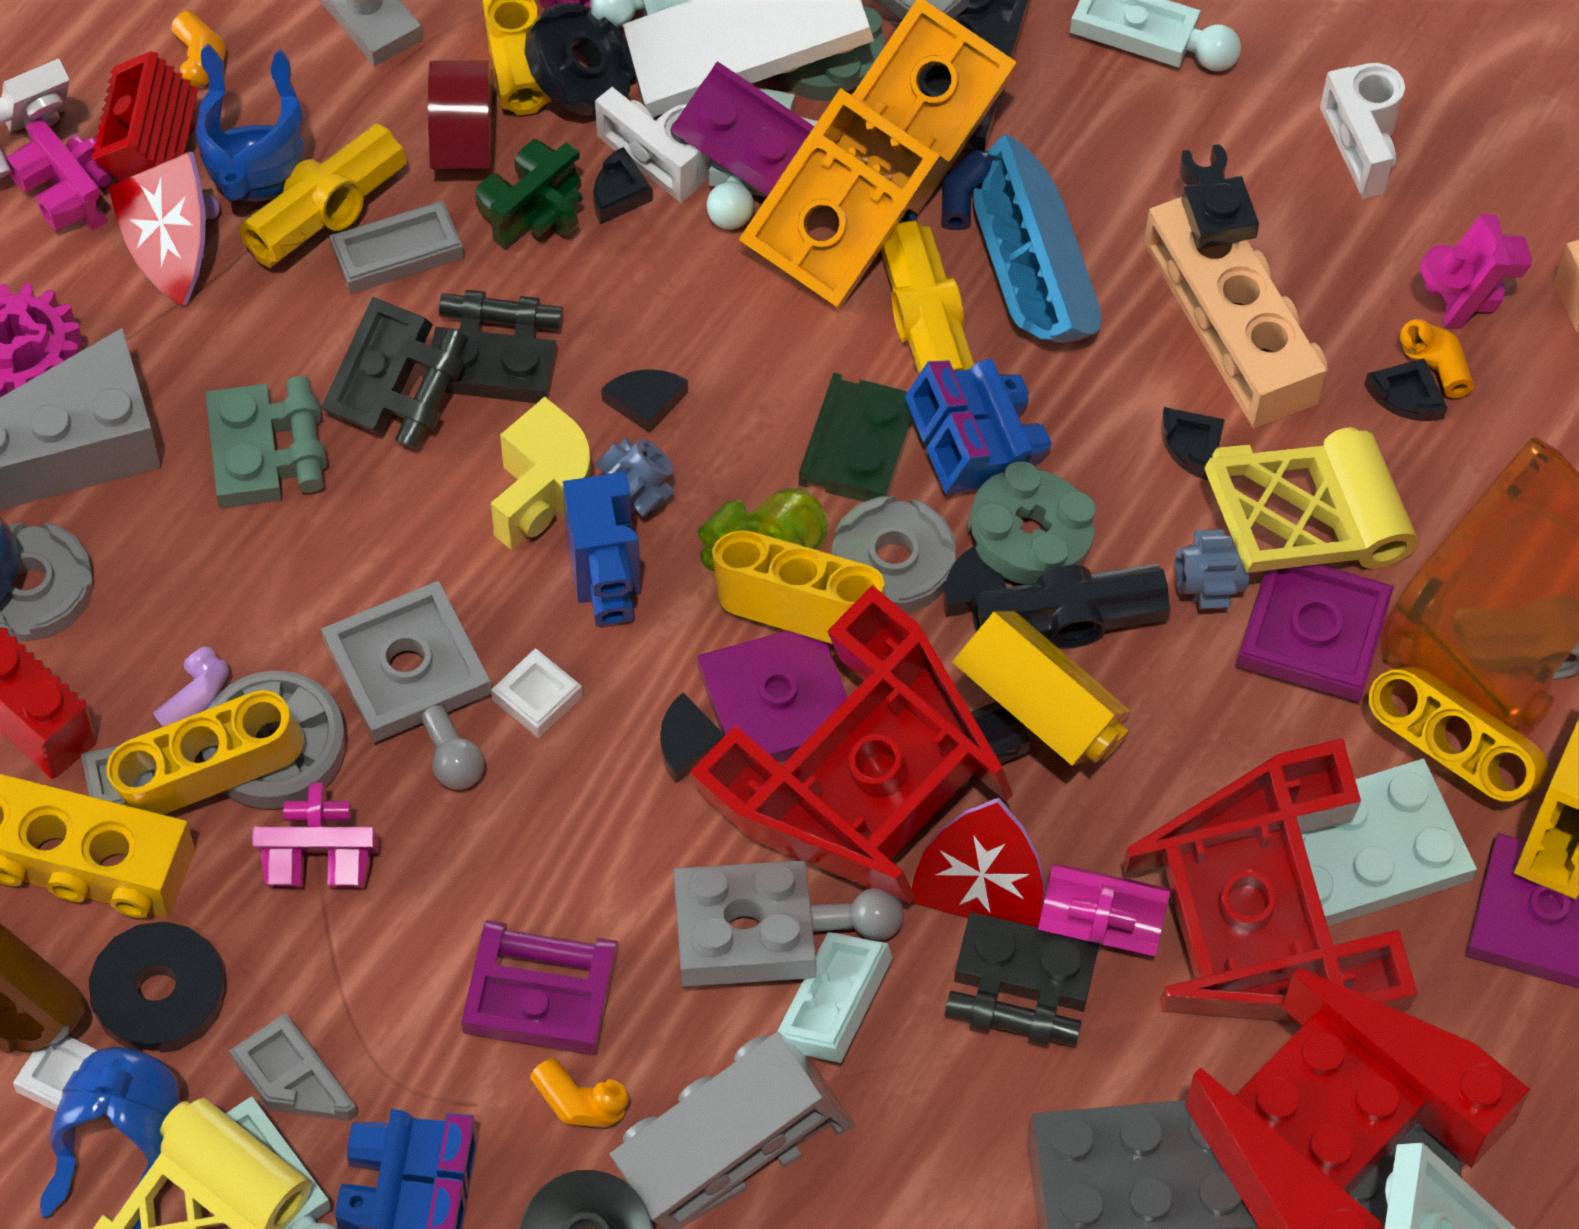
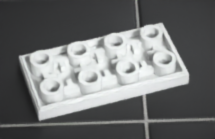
M691 0L623 24L643 101L652 117L664 114L678 105L688 104L717 61L749 83H754L780 73L792 72L803 65L835 54L850 52L856 47L874 41L861 0Z

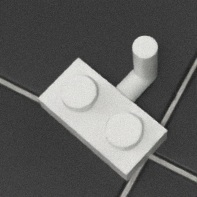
M60 59L51 61L3 82L2 97H0V124L5 122L10 133L24 127L26 128L27 124L40 117L43 118L48 126L53 125L60 119L58 113L65 110L70 82ZM0 149V178L8 175L11 169Z

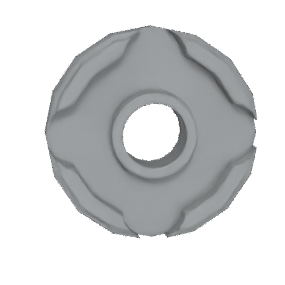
M880 496L856 505L840 520L831 544L832 555L863 563L877 569L884 578L886 597L907 614L931 605L945 592L947 576L956 561L955 537L945 518L926 503L911 499V503L895 501V496ZM896 544L908 550L911 556L902 563L891 564L881 560L877 555V551L883 546Z
M25 522L8 525L18 544L19 566L15 578L19 574L30 570L40 571L45 574L43 582L36 588L20 590L12 586L0 603V628H8L10 636H16L19 641L25 642L49 638L70 627L88 606L94 588L89 556L77 537L58 525L42 523L43 527H26Z

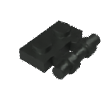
M466 290L465 295L441 294L439 317L462 319L460 329H451L469 338L459 358L464 362V365L457 380H449L444 393L536 404L544 397L549 399L557 358L556 340L536 338L538 328L560 331L563 321V307L540 304V298L520 296L519 302L486 298V292ZM483 323L516 325L514 335L482 332ZM435 326L432 347H438L445 332V327Z
M372 296L321 408L330 415L381 436L391 415L400 416L404 420L395 441L411 449L418 450L426 430H434L441 415L436 408L449 380H457L464 365V362L459 358L469 338L456 330L446 328L437 348L424 344L433 323L423 316ZM416 363L426 367L427 371L414 399L401 393Z
M970 912L955 969L954 982L978 987L976 996L950 990L944 1017L970 1022L969 1029L988 1034L992 1027L1029 1036L1028 1043L1049 1047V1043L1052 1041L1076 1047L1082 1020L1056 1015L1057 1008L1061 1006L1082 1012L1085 1011L1099 943L1038 930V927ZM999 992L1038 1001L1036 1010L997 1001Z

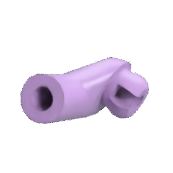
M203 646L184 661V669L194 680L153 712L162 727L207 710L220 693L229 676V670L225 659L219 660L213 648Z

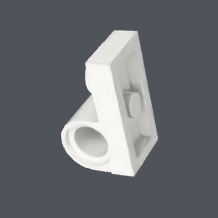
M1368 63L1327 72L1320 104V110L1362 199L1385 194L1390 170L1396 165L1395 147L1390 136L1395 130L1405 84L1397 70L1380 63Z
M611 87L595 100L597 137L615 151L624 147L642 173L682 203L698 190L701 184L709 179V168L712 162L710 157L670 131L687 104L678 105L668 110L655 121L643 104L636 100L629 101Z

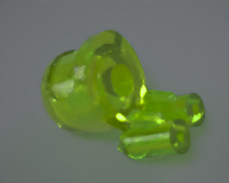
M785 488L774 492L751 513H747L744 501H727L698 529L699 538L706 545L700 552V559L706 568L714 571L712 549L715 542L730 532L741 530L760 533L816 549L827 535V515L818 499L799 488Z

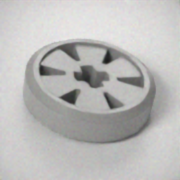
M264 671L245 676L227 686L216 696L208 709L260 690L275 692L284 699L303 730L304 745L302 752L294 762L282 769L223 791L233 800L250 807L279 809L283 808L284 801L308 800V790L311 782H324L325 786H327L332 781L344 758L346 737L339 707L325 688L314 680L297 673ZM270 722L262 726L257 732L256 738L269 737V731L277 730L281 722ZM209 746L201 750L204 762L214 756L218 746Z

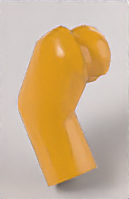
M186 10L175 18L171 27L172 32L189 47L186 53L189 58L181 65L180 73H183L182 77L184 79L191 80L190 83L192 85L203 88L209 83L208 74L201 64V51L203 47L210 44L224 62L226 46L222 38L192 11Z
M1413 319L1405 323L1400 331V341L1405 354L1414 361L1424 358L1428 367L1438 372L1447 397L1453 399L1461 398L1471 393L1475 385L1458 338L1451 332L1431 325L1423 319Z
M556 1058L545 1060L529 1076L530 1081L559 1120L567 1125L608 1128L623 1118L625 1108L629 1102L626 1088L616 1080L607 1079L605 1083L599 1082L595 1087H578Z

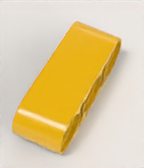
M744 530L730 532L717 540L712 549L718 601L725 611L830 644L833 643L827 631L871 585L886 596L884 578L877 569L863 563L760 533Z
M1418 667L1393 669L1381 674L1373 682L1369 691V705L1373 715L1382 724L1489 797L1499 801H1514L1536 793L1544 785L1548 775V762L1544 752L1535 743L1428 671ZM1401 679L1410 682L1418 694L1417 705L1410 715L1400 712L1392 700L1393 688ZM1453 716L1463 718L1469 724L1472 731L1471 742L1464 751L1453 748L1445 736V727ZM1507 752L1518 755L1526 766V778L1519 788L1507 785L1500 776L1499 763Z
M266 690L255 691L124 742L109 757L106 766L107 778L127 806L164 815L286 767L294 762L302 752L304 733L281 696ZM270 722H281L279 728L271 736L261 739L256 738V734L262 726ZM209 746H218L217 752L212 758L206 762L194 763L195 757L201 750ZM147 770H156L155 776L149 783L141 787H132L138 775Z

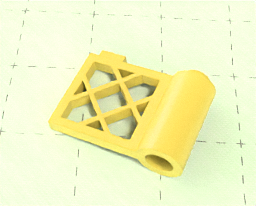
M1353 427L1343 428L1330 434L1325 439L1323 446L1259 453H1253L1250 444L1220 447L1215 449L1213 457L1209 459L1204 468L1246 573L1359 560L1361 566L1365 568L1378 569L1402 561L1411 555L1418 546L1419 540L1374 435L1368 431H1358V429ZM1308 468L1317 488L1314 496L1282 478L1281 476L1284 471ZM1244 475L1266 488L1260 500L1256 502L1236 490L1230 476ZM1272 492L1304 511L1297 525L1264 506ZM1310 515L1332 527L1338 542L1325 543L1303 530ZM1257 522L1286 539L1285 546L1277 549L1259 550L1251 530L1253 523Z
M206 1098L197 1099L191 1104L188 1101H183L170 1111L161 1125L160 1134L164 1137L161 1143V1154L115 1219L113 1220L108 1215H102L93 1229H132L139 1218L141 1229H203L224 1224L231 1229H284L295 1218L308 1199L312 1182ZM170 1179L185 1193L188 1221L156 1226L153 1199L166 1180ZM201 1205L215 1216L202 1218Z

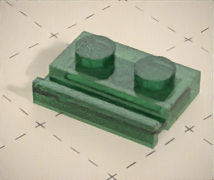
M833 372L799 470L798 486L807 488L809 483L825 487L826 493L861 502H866L880 496H889L914 421L904 399L908 391L862 379L859 380L858 384L842 380V374Z

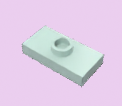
M828 932L816 954V978L803 980L778 1032L805 1056L841 1063L893 959L888 943Z

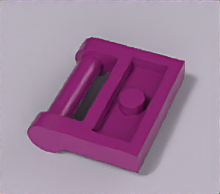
M486 920L461 1021L463 1033L596 1055L610 983L617 961L618 941L597 938L596 943L592 944L507 930V923ZM504 956L590 971L588 979L502 966L499 963Z

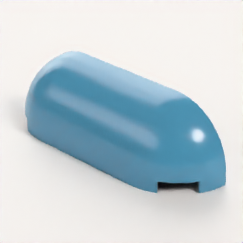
M1004 134L987 153L993 157L992 165L982 183V188H974L973 200L1010 315L1019 327L1045 341L1069 343L1088 338L1098 332L1101 327V311L1061 195L1039 160L1018 140Z

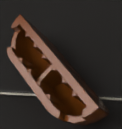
M0 924V1050L9 1053L14 1051H39L56 1044L70 1034L84 1015V1002L77 989L66 977Z

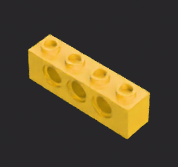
M0 774V884L20 886L22 882L47 888L50 893L66 901L83 902L87 898L107 903L117 912L132 918H146L148 914L166 919L170 918L195 853V847L186 820ZM53 838L64 839L54 849H37L46 840ZM110 855H126V858L117 865H99L103 859Z

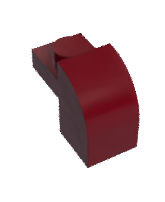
M490 60L430 61L428 74L430 169L490 168L493 153L491 105L494 94L493 69H490Z

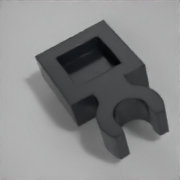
M1220 144L1212 145L1211 166L1207 167L1197 165L1192 159L1190 150H1183L1179 174L1187 186L1183 187L1181 202L1198 249L1257 238L1259 221L1243 177L1236 176L1226 179L1224 177L1227 165V154Z

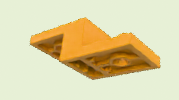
M916 0L855 92L850 95L842 88L839 89L739 240L841 309L907 210L911 209L917 214L920 213L1019 67V64L926 0ZM934 64L948 67L951 73L949 89L938 97L924 95L919 86L922 72L928 66ZM821 207L833 208L839 217L837 233L826 241L813 239L808 231L810 215Z

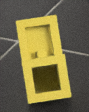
M546 397L542 398L500 434L503 468L512 474L517 481L491 502L494 536L510 550H513L528 536L533 538L542 533L552 521L555 512L565 519L563 481L591 477L590 451L585 434L572 418Z

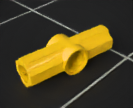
M481 0L487 29L488 51L493 61L501 109L513 111L517 116L537 113L543 105L551 102V98L542 91L531 75L524 53L526 33L538 17L537 5L534 0Z
M376 123L322 164L314 159L298 163L290 177L285 180L283 193L238 227L243 244L249 248L258 262L271 268L325 226L333 231H342L348 228L359 216L364 197L407 164L404 148L396 141L389 129Z
M915 220L899 223L880 250L892 286V310L899 338L902 342L909 341L914 363L919 374L928 361L950 360L954 371L969 370L974 363L963 331L964 313L957 283L954 278H946L931 228L919 225Z

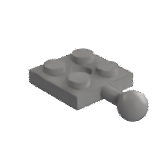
M439 581L321 629L323 642L373 743L423 723L437 749L432 759V768L435 777L442 785L453 790H463L473 786L481 778L484 771V757L481 750L472 741L459 738L447 712L490 695L491 681ZM402 651H414L424 658L418 668L408 672L393 669L389 662L395 654Z
M802 860L673 869L682 987L816 978L813 932L855 928L864 938L881 941L892 937L899 930L903 922L904 911L900 900L877 888L863 891L856 897L853 903L810 905L806 862ZM738 917H752L760 922L757 926L749 929H738L729 924L731 920Z

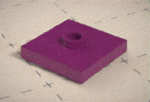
M1320 564L1265 571L1236 666L1360 702L1394 586Z
M784 631L697 655V667L720 731L726 735L736 725L777 762L788 760L848 698L827 642L794 632Z
M1497 833L1466 957L1579 988V894L1577 899H1573L1514 874L1527 841Z

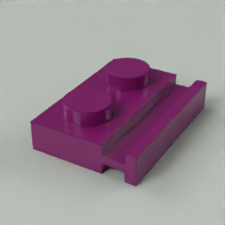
M717 61L670 131L768 196L814 126Z

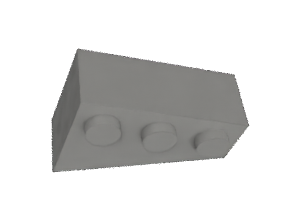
M122 328L0 397V510L161 468L151 425Z
M778 1031L770 1037L767 1035L759 1036L743 1045L734 1056L735 1062L714 1078L712 1076H705L688 1085L680 1093L677 1105L659 1118L655 1116L648 1117L633 1125L622 1138L624 1143L609 1153L628 1184L643 1200L651 1220L664 1229H680L744 1192L746 1185L743 1180L772 1159L776 1158L782 1168L801 1158V1152L796 1145L831 1126L836 1135L840 1136L856 1126L814 1063Z

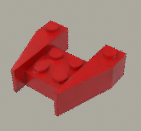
M871 585L827 631L840 661L864 680L859 687L783 765L777 762L735 725L690 771V774L705 799L751 840L865 887L883 890L898 900L910 904L915 895L904 872L890 860L973 774L1006 802L1013 796L1002 765L919 623L876 587Z
M1343 738L1275 755L1127 847L1123 865L1126 876L1155 868H1165L1195 977L1193 980L1165 986L1160 1002L1163 1012L1299 1023L1282 1009L1292 974L1298 968L1401 1012L1408 1011L1418 992L1399 929L1333 945L1301 835L1304 832L1353 821L1360 806L1361 798Z
M1298 968L1292 974L1282 1009L1298 1021L1302 1027L1235 1096L1200 1067L1193 1075L1185 1108L1259 1229H1385V1225L1349 1194L1417 1123L1472 1168L1516 1122L1530 1088L1477 1044Z

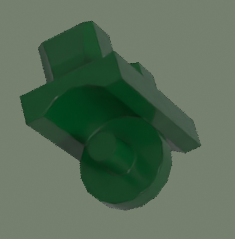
M534 138L519 150L518 155L514 159L515 172L523 177L513 186L499 174H490L477 185L475 189L476 206L492 222L493 241L504 250L509 249L530 230L535 235L541 236L551 228L559 235L567 236L578 227L577 215L573 208L583 200V197L578 191L581 188V180L576 172L575 162L580 158V152L566 141L555 151Z

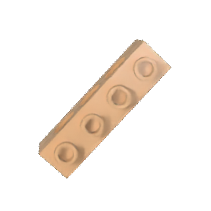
M1182 197L1150 208L1143 244L1252 428L1260 427L1318 405L1324 379L1328 374L1326 358L1316 343H1309L1300 328L1298 313L1291 299L1287 296L1281 297L1271 280L1270 268L1263 253L1259 250L1253 251L1247 240L1198 249L1181 202ZM1260 349H1268L1273 352H1265Z

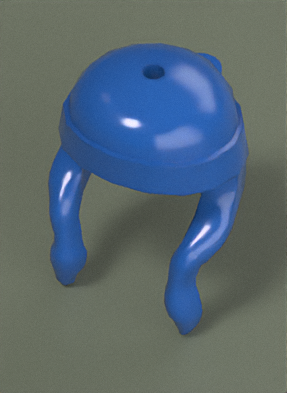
M207 44L201 51V64L208 74L209 91L201 102L196 126V139L204 166L210 179L216 182L218 188L222 190L224 197L228 200L261 202L276 198L283 193L285 180L290 177L297 164L305 159L304 141L300 136L303 114L298 96L290 79V61L280 49L274 54L271 65V75L281 97L280 117L275 126L248 125L231 128L222 132L220 118L223 100L226 95L225 66L218 53L210 44Z
M110 1047L93 1052L83 1060L78 1070L73 1071L62 1090V1097L50 1130L51 1146L57 1157L55 1175L41 1196L40 1211L44 1219L49 1218L64 1203L69 1194L76 1166V1126L97 1119L104 1114L108 1116L110 1121L125 1136L134 1142L147 1158L148 1164L139 1183L142 1181L161 1154V1143L164 1138L160 1134L161 1125L170 1111L181 1103V1100L178 1099L180 1087L177 1077L163 1062L137 1050ZM140 1218L132 1229H141Z

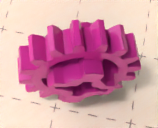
M25 283L20 293L11 295L6 284L0 285V397L80 352L79 346L83 344L79 324L74 320L72 309L68 303L58 306L55 292L51 290L36 298L30 283Z

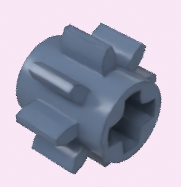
M625 438L619 445L614 443L596 462V466L605 474L626 471L630 490L631 514L637 509L641 516L645 517L651 510L656 511L674 493V489L665 482L673 472L672 463L658 446L648 440L639 439L633 445L629 439Z
M1224 529L1193 531L1194 545L1179 547L1176 552L1175 580L1180 594H1192V603L1198 602L1200 609L1230 608V594L1244 592L1249 581V573H1246L1236 546L1232 545V536H1225Z

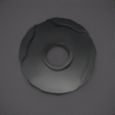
M559 3L546 9L538 16L526 33L524 53L529 70L542 91L559 106L579 115H596L595 100L611 87L624 97H627L630 92V81L635 77V68L629 46L618 28L605 16L598 20L595 16L588 13L591 8L580 3ZM572 49L579 51L585 56L590 68L583 66L576 60Z
M165 921L136 925L115 936L97 956L89 977L90 1004L104 1032L123 1047L142 1052L141 1048L148 1050L159 1049L160 1053L175 1051L201 1038L218 1018L225 991L222 964L210 942L187 926ZM165 975L176 981L174 990L162 1000H147L139 994L142 984L153 976Z

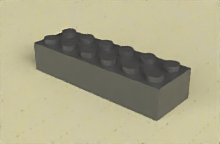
M1187 1100L1032 1114L1027 1148L1039 1229H1259L1185 1108ZM1417 1123L1398 1142V1144L1424 1143L1462 1178L1459 1158L1420 1124ZM1397 1145L1349 1194L1384 1225L1388 1209L1385 1192L1386 1181L1393 1172Z

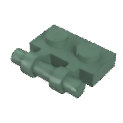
M294 376L286 381L287 398L283 402L270 404L267 383L205 391L219 509L280 501L282 499L279 479L297 477L298 488L305 493H314L323 488L322 471L327 466L325 446L318 441L316 424L321 419L320 403L318 398L312 394L309 378ZM291 430L293 444L288 449L276 450L274 432Z

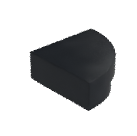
M624 147L616 150L605 159L594 184V211L600 225L653 201L652 187Z
M1424 358L1367 373L1364 384L1367 391L1378 404L1391 413L1416 421L1444 419L1447 405Z
M644 369L632 371L616 377L601 388L602 401L650 433L688 393V380L663 370Z
M1164 407L1161 434L1164 445L1172 459L1188 473L1209 481L1204 468L1209 459L1213 457L1215 449L1219 448L1225 419Z
M976 545L965 551L955 561L949 571L943 602L946 617L972 612V593L1007 588L1003 575L992 569L981 559L975 549Z
M684 692L668 708L663 718L660 732L664 766L675 783L688 775L725 736Z

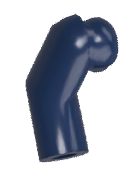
M977 150L970 152L944 178L942 184L941 223L947 229L962 230L971 224L972 193L974 188H977L979 185L982 187V183L992 165L993 157L987 154L988 151Z

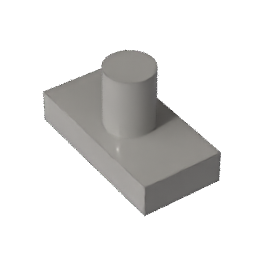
M319 0L374 67L423 40L422 26L400 0Z

